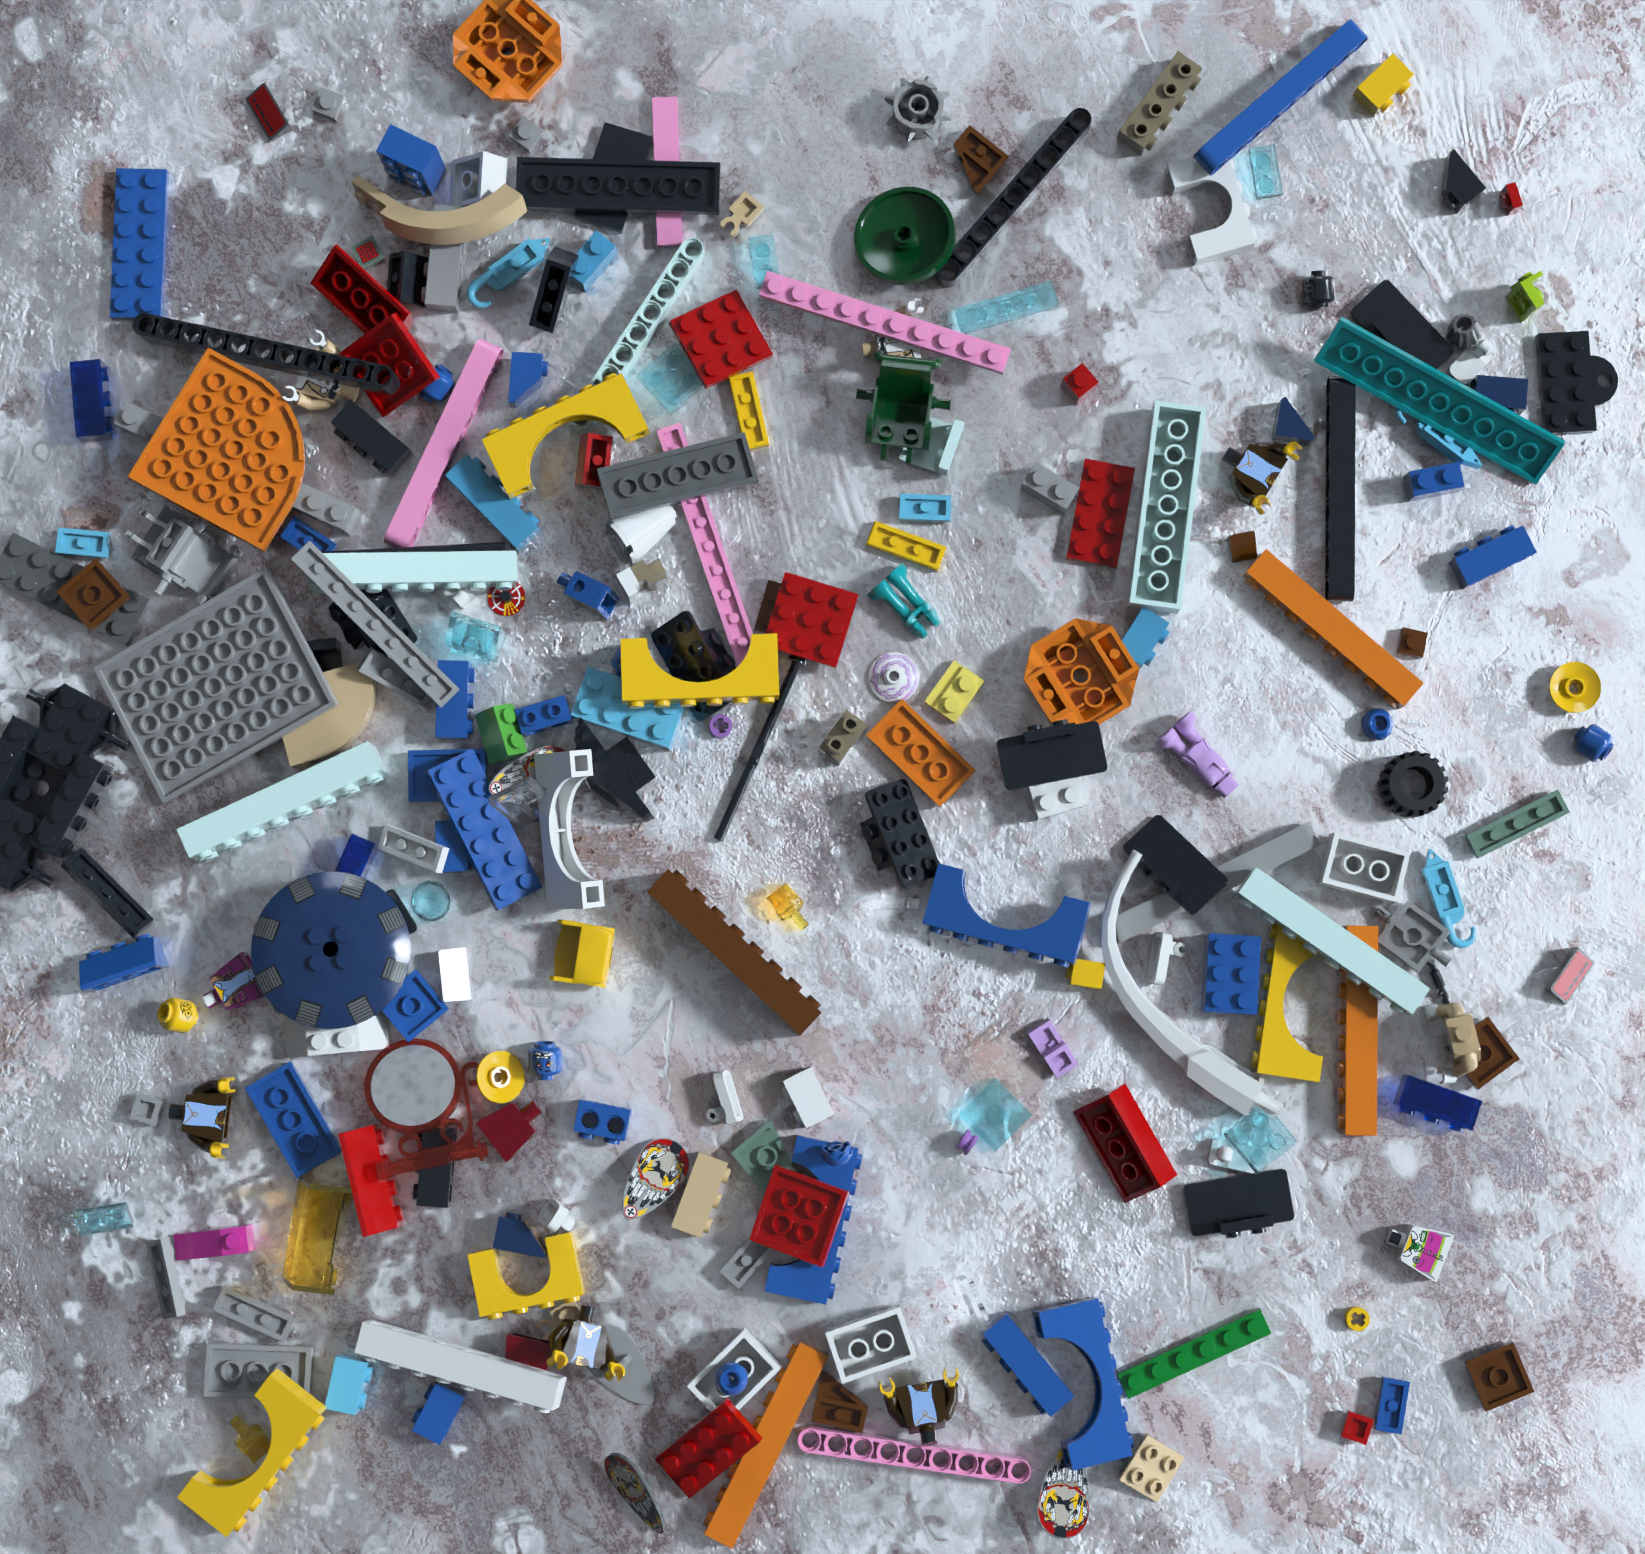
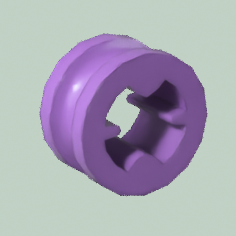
M723 714L715 715L709 723V731L716 738H724L732 730L730 718ZM722 719V722L728 725V729H724V733H719L718 729H714L713 723L717 724L716 720Z
M969 1129L955 1147L957 1150L962 1149L964 1155L970 1152L979 1138L977 1135L972 1136Z

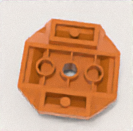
M484 0L453 33L454 69L492 102L529 103L563 67L560 25L532 0ZM507 48H513L515 50L514 53L509 56L502 54L503 51Z
M1075 618L1031 645L1023 681L1050 724L1054 721L1068 719V723L1075 722V724L1096 721L1100 725L1130 706L1139 667L1112 625ZM1077 670L1083 671L1087 677L1086 681L1083 683L1076 682L1073 678V672Z

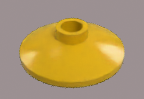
M1568 662L1558 667L1552 674L1549 682V692L1554 703L1562 710L1570 713H1581L1589 710L1597 703L1601 694V681L1596 671L1589 665L1582 662ZM1570 684L1576 686L1577 690L1575 693L1569 691Z
M495 1051L489 1053L478 1065L476 1071L478 1089L491 1102L507 1103L512 1101L520 1094L524 1085L525 1076L522 1064L509 1052ZM495 1073L499 1076L498 1082L494 1080Z

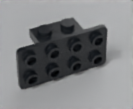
M1383 280L1351 310L1352 317L1365 330L1435 369H1438L1454 354V348L1389 280Z
M359 589L414 644L416 643V634L387 589H382L378 593L366 592V589ZM334 601L330 604L328 609L331 618L338 623L343 631L345 640L352 645L354 650H358L366 645L368 649L372 647L388 656Z
M688 610L679 613L651 633V638L671 675L675 678L688 682H708L722 678L736 669L734 659L726 651L719 633L714 628L701 631ZM722 701L720 706H707L706 702H696V706L689 708L697 721H703L733 701Z
M1068 719L1052 722V727L1042 728V724L1026 727L1027 731L1023 732L1022 735L999 739L996 746L1005 788L1007 790H1015L1105 772L1107 770V761L1098 722L1091 721L1075 724V722L1068 723Z
M900 779L865 792L864 796L872 817L859 824L878 871L892 866L902 888L935 877L939 860L908 782L905 779Z
M1161 815L1154 816L1123 845V850L1128 856L1131 855L1133 850L1142 854L1136 865L1137 869L1145 877L1150 876L1155 881L1154 885L1163 894L1167 892L1190 915H1195L1228 884L1227 877Z
M1284 1169L1186 1184L1183 1188L1190 1230L1194 1236L1219 1233L1221 1235L1225 1234L1226 1238H1235L1242 1236L1241 1231L1251 1230L1252 1234L1267 1232V1227L1274 1226L1273 1224L1294 1219L1288 1176Z

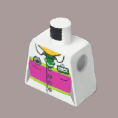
M1408 1224L1404 1233L1391 1228L1387 1235L1386 1243L1398 1248L1395 1259L1427 1279L1437 1282L1455 1235Z

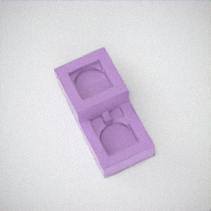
M1048 1018L1026 1032L1057 1079L1079 1065Z

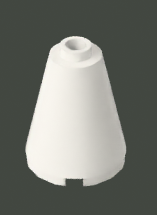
M668 505L608 520L603 524V529L606 536L610 534L613 541L610 542V545L624 564L629 563V567H631L676 524L675 518L677 515L673 507Z

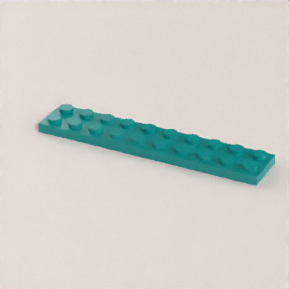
M1340 317L1314 358V362L1535 485L1565 445V440L1343 317Z

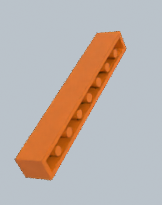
M1267 549L1243 575L1246 579L1245 583L1251 589L1261 591L1266 596L1264 599L1271 606L1281 608L1285 612L1284 616L1287 620L1295 625L1297 623L1305 629L1304 633L1307 637L1322 643L1325 646L1323 649L1333 658L1337 656L1344 662L1343 667L1353 675L1357 673L1364 679L1363 684L1371 691L1375 692L1377 690L1384 696L1382 698L1383 701L1391 708L1397 707L1400 709L1404 707L1424 684Z
M1342 926L1378 952V926ZM1339 967L1338 972H1342V983H1338V998L1342 999V1009H1338L1337 1021L1342 1026L1341 1035H1338L1337 1048L1338 1051H1341V1061L1337 1063V1076L1341 1077V1087L1337 1088V1102L1341 1103V1114H1337V1129H1341L1342 1135L1377 1136L1378 999L1368 993L1370 988L1363 983L1357 985L1346 977L1348 973Z
M801 1339L798 1345L792 1344L786 1356L790 1361L786 1369L781 1367L774 1380L778 1385L774 1393L768 1392L762 1404L766 1407L762 1417L757 1415L752 1424L763 1439L742 1456L738 1464H732L726 1476L730 1481L726 1488L721 1486L714 1500L718 1505L714 1512L709 1510L702 1524L706 1527L704 1535L733 1549L828 1358V1353Z

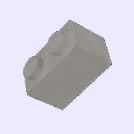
M1035 461L1020 489L1064 515L1080 487Z

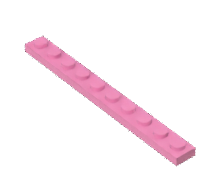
M770 271L766 273L759 294L760 298L1001 375L1004 373L1011 348Z
M681 423L656 430L663 452L688 446ZM706 496L681 502L738 667L749 650L751 634L753 632Z

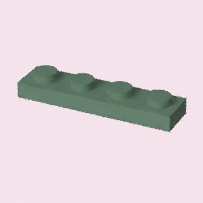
M1555 790L1464 837L1475 858L1478 859L1570 813L1559 790Z

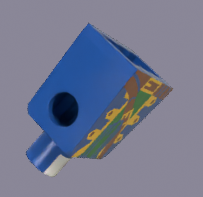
M575 571L573 576L564 572L561 573L556 583L558 587L564 589V594L572 602L606 620L610 618L620 599L609 586L578 571Z

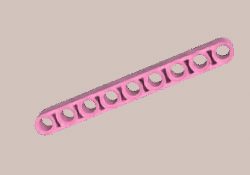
M480 338L475 343L387 529L384 543L395 548L413 547L442 486L445 475L450 469L500 363L504 351L503 348Z
M806 1425L798 1433L800 1449L812 1454L1017 1484L1026 1482L1031 1475V1468L1027 1460L1019 1455L944 1444L922 1446V1442L814 1425ZM809 1432L815 1434L817 1441L813 1445H806L802 1441L804 1434ZM833 1436L840 1437L843 1441V1445L838 1449H833L828 1445L829 1439ZM859 1440H864L869 1444L868 1450L864 1453H859L854 1448L855 1443ZM885 1444H891L895 1447V1452L890 1457L883 1456L880 1452L881 1447ZM911 1448H917L921 1451V1456L917 1460H909L906 1456L907 1451ZM944 1452L947 1455V1460L943 1464H936L933 1461L934 1454ZM971 1456L973 1464L969 1468H963L959 1465L961 1457ZM991 1459L999 1462V1468L994 1472H989L985 1469L987 1461ZM1017 1463L1025 1465V1472L1020 1476L1011 1473L1012 1467Z

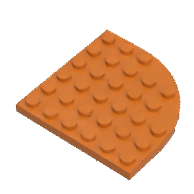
M207 348L127 477L147 490L254 548L265 552L291 510L300 491L305 469V447L298 421L289 404L280 397L281 395L278 390L253 371Z

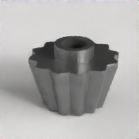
M1461 313L1459 316H1455L1447 327V338L1450 339L1452 345H1456L1458 348H1469L1471 345H1476L1477 340L1482 337L1480 333L1482 327L1478 324V320L1468 313Z

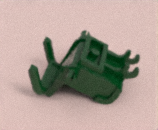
M877 349L873 353V358L881 365L880 375L876 378L875 389L865 390L857 388L856 399L871 400L873 402L871 414L867 415L865 443L882 445L880 461H886L887 446L907 448L906 464H911L913 449L929 451L932 421H930L931 409L950 410L951 399H940L933 396L934 384H931V370L939 368L943 363V359L940 356H935L933 359L888 355L884 354L882 349Z

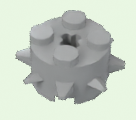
M926 76L924 80L915 79L911 83L904 77L901 78V87L895 96L885 97L884 99L893 106V115L886 122L887 126H896L897 130L906 135L907 142L912 138L929 137L931 140L936 139L935 131L938 129L941 121H951L952 118L943 111L944 101L950 96L949 92H939L937 87L931 83L929 76ZM917 107L922 108L920 111H915Z

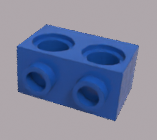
M565 695L515 709L520 730L524 737L574 723Z
M581 1099L579 1100L573 1131L579 1132L578 1137L594 1140L596 1135L605 1137L604 1142L619 1145L620 1140L626 1141L633 1109ZM588 1112L593 1113L597 1119L595 1126L592 1128L585 1126L583 1123V1116ZM611 1118L621 1120L622 1129L620 1132L614 1133L609 1129L608 1123Z

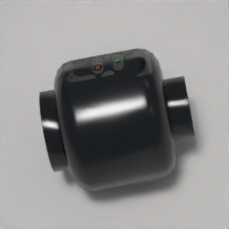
M1324 270L1311 271V276L1305 277L1302 281L1303 302L1308 303L1309 308L1329 307V303L1335 300V278L1327 276V271Z

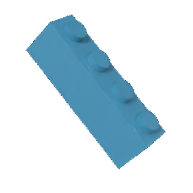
M467 454L445 476L519 552L540 532L537 526L540 521L530 511L525 513L519 507L522 503L517 497L509 498L501 489L503 487L502 482L495 475L489 477L484 472L487 467L479 458L475 457L472 459Z

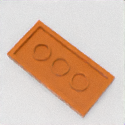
M903 699L866 734V737L939 808L976 771Z

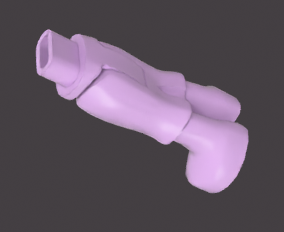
M1191 710L1173 725L1190 742L1191 747L1188 748L1181 741L1173 727L1168 729L1155 743L1162 749L1169 748L1181 758L1180 761L1187 764L1203 784L1210 787L1213 792L1217 790L1225 798L1239 784L1232 778L1233 773L1230 772L1228 765L1222 757L1209 746L1206 738H1202L1194 727L1197 717Z

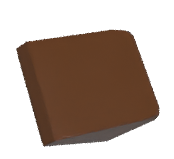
M1254 531L1228 536L1227 542L1232 563L1257 558Z

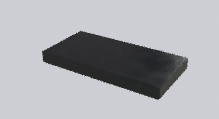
M604 122L593 159L647 160L653 136ZM576 211L574 218L623 233L629 213Z

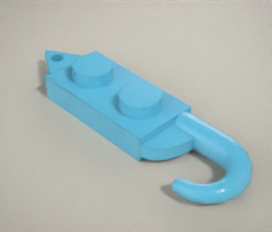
M528 238L488 267V270L474 279L468 286L467 299L470 304L477 308L490 306L491 301L480 302L476 299L475 293L478 289L487 283L494 290H505L545 261L544 255L549 246L550 238L536 240Z
M1395 408L1397 419L1405 424L1406 419L1402 415V410ZM1417 421L1416 429L1420 433L1419 436L1444 454L1450 461L1454 463L1459 462L1460 466L1462 464L1475 469H1479L1482 466L1473 449L1422 421Z
M1428 849L1425 867L1421 870L1441 924L1450 930V934L1446 939L1454 947L1467 948L1476 939V928H1470L1471 934L1468 939L1460 940L1457 938L1453 924L1463 918L1465 909L1449 862L1444 861L1433 850Z

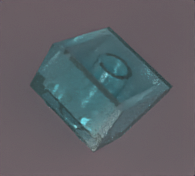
M452 611L445 644L451 648L450 652L465 657L466 653L476 656L475 661L489 665L490 661L498 662L507 633L500 626Z

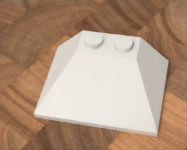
M382 1011L365 1022L340 1029H320L306 1026L283 1014L287 1059L391 1048L389 1020Z

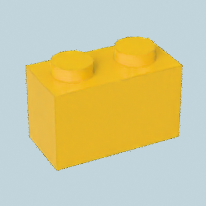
M1392 53L1356 88L1352 96L1373 117L1379 111L1385 113L1393 105L1394 101L1392 99L1397 94L1400 96L1404 95L1412 86L1410 81L1414 73Z

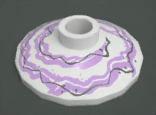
M887 653L879 656L872 663L869 670V685L872 692L879 699L888 703H898L901 699L904 701L909 699L915 693L919 684V672L916 664L908 656L901 653ZM896 672L899 675V679L897 681L890 680V673Z

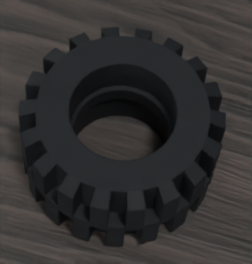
M1413 751L1398 755L1387 762L1384 766L1385 769L1380 772L1381 781H1378V787H1381V792H1379L1380 798L1383 797L1385 799L1383 804L1386 807L1390 806L1392 808L1391 812L1394 814L1399 813L1401 817L1414 818L1436 810L1439 807L1438 805L1443 803L1445 800L1443 796L1448 793L1449 788L1446 787V782H1449L1448 776L1444 777L1443 772L1446 770L1444 766L1440 767L1437 764L1439 760L1436 757L1432 759L1429 753L1425 752L1422 754L1420 751ZM1406 770H1415L1425 779L1426 790L1420 799H1411L1401 790L1400 778Z

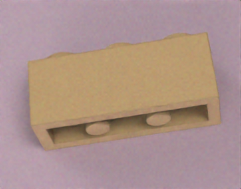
M699 1151L671 1225L672 1228L701 1238L703 1232L708 1234L713 1221L712 1218H709L712 1207L718 1208L722 1197L718 1190L721 1183H727L731 1173V1169L727 1168L729 1162Z

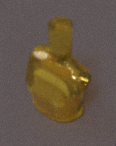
M787 882L766 898L773 906L780 920L784 921L792 918L801 931L809 925L800 913L804 906V901L791 889Z
M237 1415L229 1422L239 1434L235 1442L236 1447L247 1455L253 1464L269 1451L271 1441L258 1424L247 1427Z

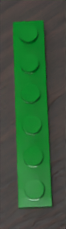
M1256 1309L1117 1373V1376L1127 1398L1130 1399L1272 1333L1261 1309Z

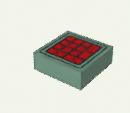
M374 236L351 246L359 265L364 270L385 260Z

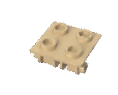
M1146 1433L1144 1437H1140L1141 1440L1136 1447L1137 1450H1132V1453H1134L1133 1457H1128L1127 1459L1130 1461H1127L1124 1468L1119 1471L1121 1475L1118 1480L1158 1502L1185 1457Z

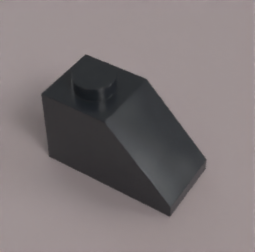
M1453 149L1444 160L1441 195L1445 205L1459 213L1477 199L1486 187L1455 149Z

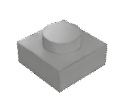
M320 87L311 110L317 115L337 122L346 98L344 95Z
M523 116L509 134V138L530 153L545 132L538 125Z
M137 1093L129 1119L156 1126L164 1100Z

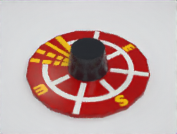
M518 582L516 587H512L508 591L496 590V587H490L487 595L488 604L491 609L502 616H512L518 613L524 606L526 599L525 591Z

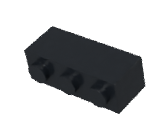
M556 246L546 259L529 322L530 326L553 334L562 319L579 255Z
M351 399L330 422L335 428L333 433L345 442L349 439L355 444L352 449L361 457L365 458L368 455L373 459L372 465L383 475L387 471L393 476L412 454L405 444Z
M423 1126V1131L418 1132L417 1146L421 1147V1155L416 1158L415 1173H419L418 1184H414L413 1199H417L416 1206L451 1207L458 1128Z

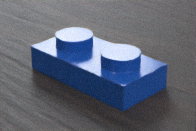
M296 516L293 517L280 536L298 550L309 541L320 551H335L338 547L337 544Z
M1382 1376L1374 1423L1375 1430L1402 1435L1410 1386L1409 1381Z

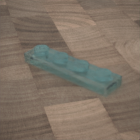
M1051 280L956 308L954 313L960 332L968 334L1059 306Z

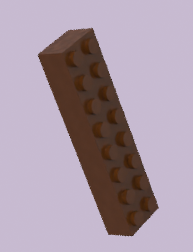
M667 869L647 893L801 1036L822 1013L819 1010L821 1004L811 995L806 998L799 991L802 989V986L792 977L788 980L780 974L783 969L773 959L767 962L761 956L764 951L754 941L748 944L743 939L745 933L734 923L729 926L723 921L727 916L715 905L712 908L704 903L707 897L696 887L691 891L686 886L689 881L677 869L673 873Z

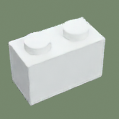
M811 1067L783 1081L785 1086L781 1090L787 1102L792 1100L796 1107V1110L792 1112L798 1125L804 1123L805 1127L808 1128L834 1115Z

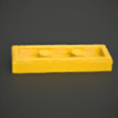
M753 371L737 374L729 378L740 433L745 432L749 449L755 450L770 446Z
M874 521L866 542L868 547L938 572L947 548L878 521Z

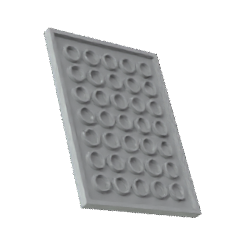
M268 568L259 570L93 668L163 804L173 801L339 705Z

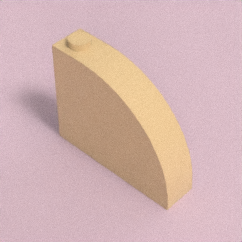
M361 662L323 672L339 705L282 737L290 767L298 768V771H304L312 767L314 763L338 755L354 743L362 734L375 707L377 681L358 671L357 667Z

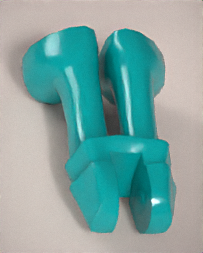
M901 563L886 579L915 608L912 612L896 595L885 579L873 588L867 596L873 601L883 600L904 622L903 625L910 629L909 632L923 639L928 636V633L917 619L923 615L935 628L941 621L936 610L932 609L930 603L926 602L912 587L907 579L908 570Z

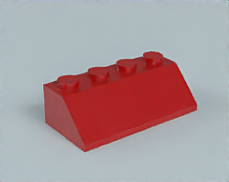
M337 244L334 245L310 284L364 334L395 312L406 328L410 330L412 327L411 312Z
M1126 1083L1073 1111L1124 1203L1162 1187L1177 1176L1175 1169Z
M377 1124L339 1133L340 1145L362 1236L367 1237L402 1226L401 1221L404 1220L401 1205L396 1204L394 1195H398L395 1180L390 1179L388 1170L392 1169L389 1155H384L382 1144H385V1136L382 1128L378 1129Z

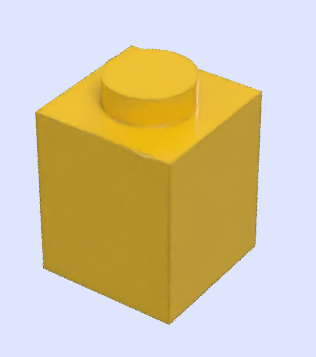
M1077 959L1076 965L1069 963V967L1065 971V978L1069 979L1068 985L1102 989L1105 963Z

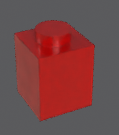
M1081 363L1062 379L1060 386L1077 405L1096 390L1099 382L1087 367Z

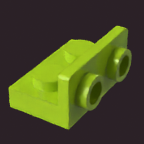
M1530 271L1520 277L1518 282L1510 287L1512 291L1506 296L1521 323L1529 319L1545 304L1541 291L1534 287V284L1543 276L1541 271L1534 275Z

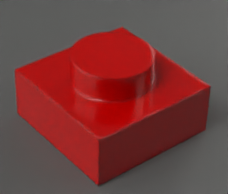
M1516 182L1506 184L1500 191L1499 202L1502 209L1506 210L1507 216L1517 213L1523 207Z
M1347 1410L1339 1435L1367 1445L1374 1419Z

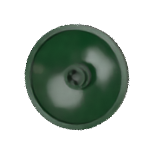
M898 187L875 197L861 212L854 231L855 250L864 268L880 281L894 285L914 284L933 276L948 261L956 240L955 223L947 205L934 193L918 187Z

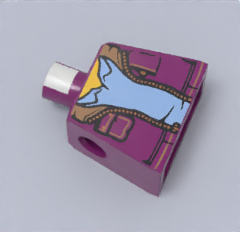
M246 952L239 953L209 978L214 989L202 995L209 1009L222 1003L226 1010H234L266 998L256 980L252 960Z

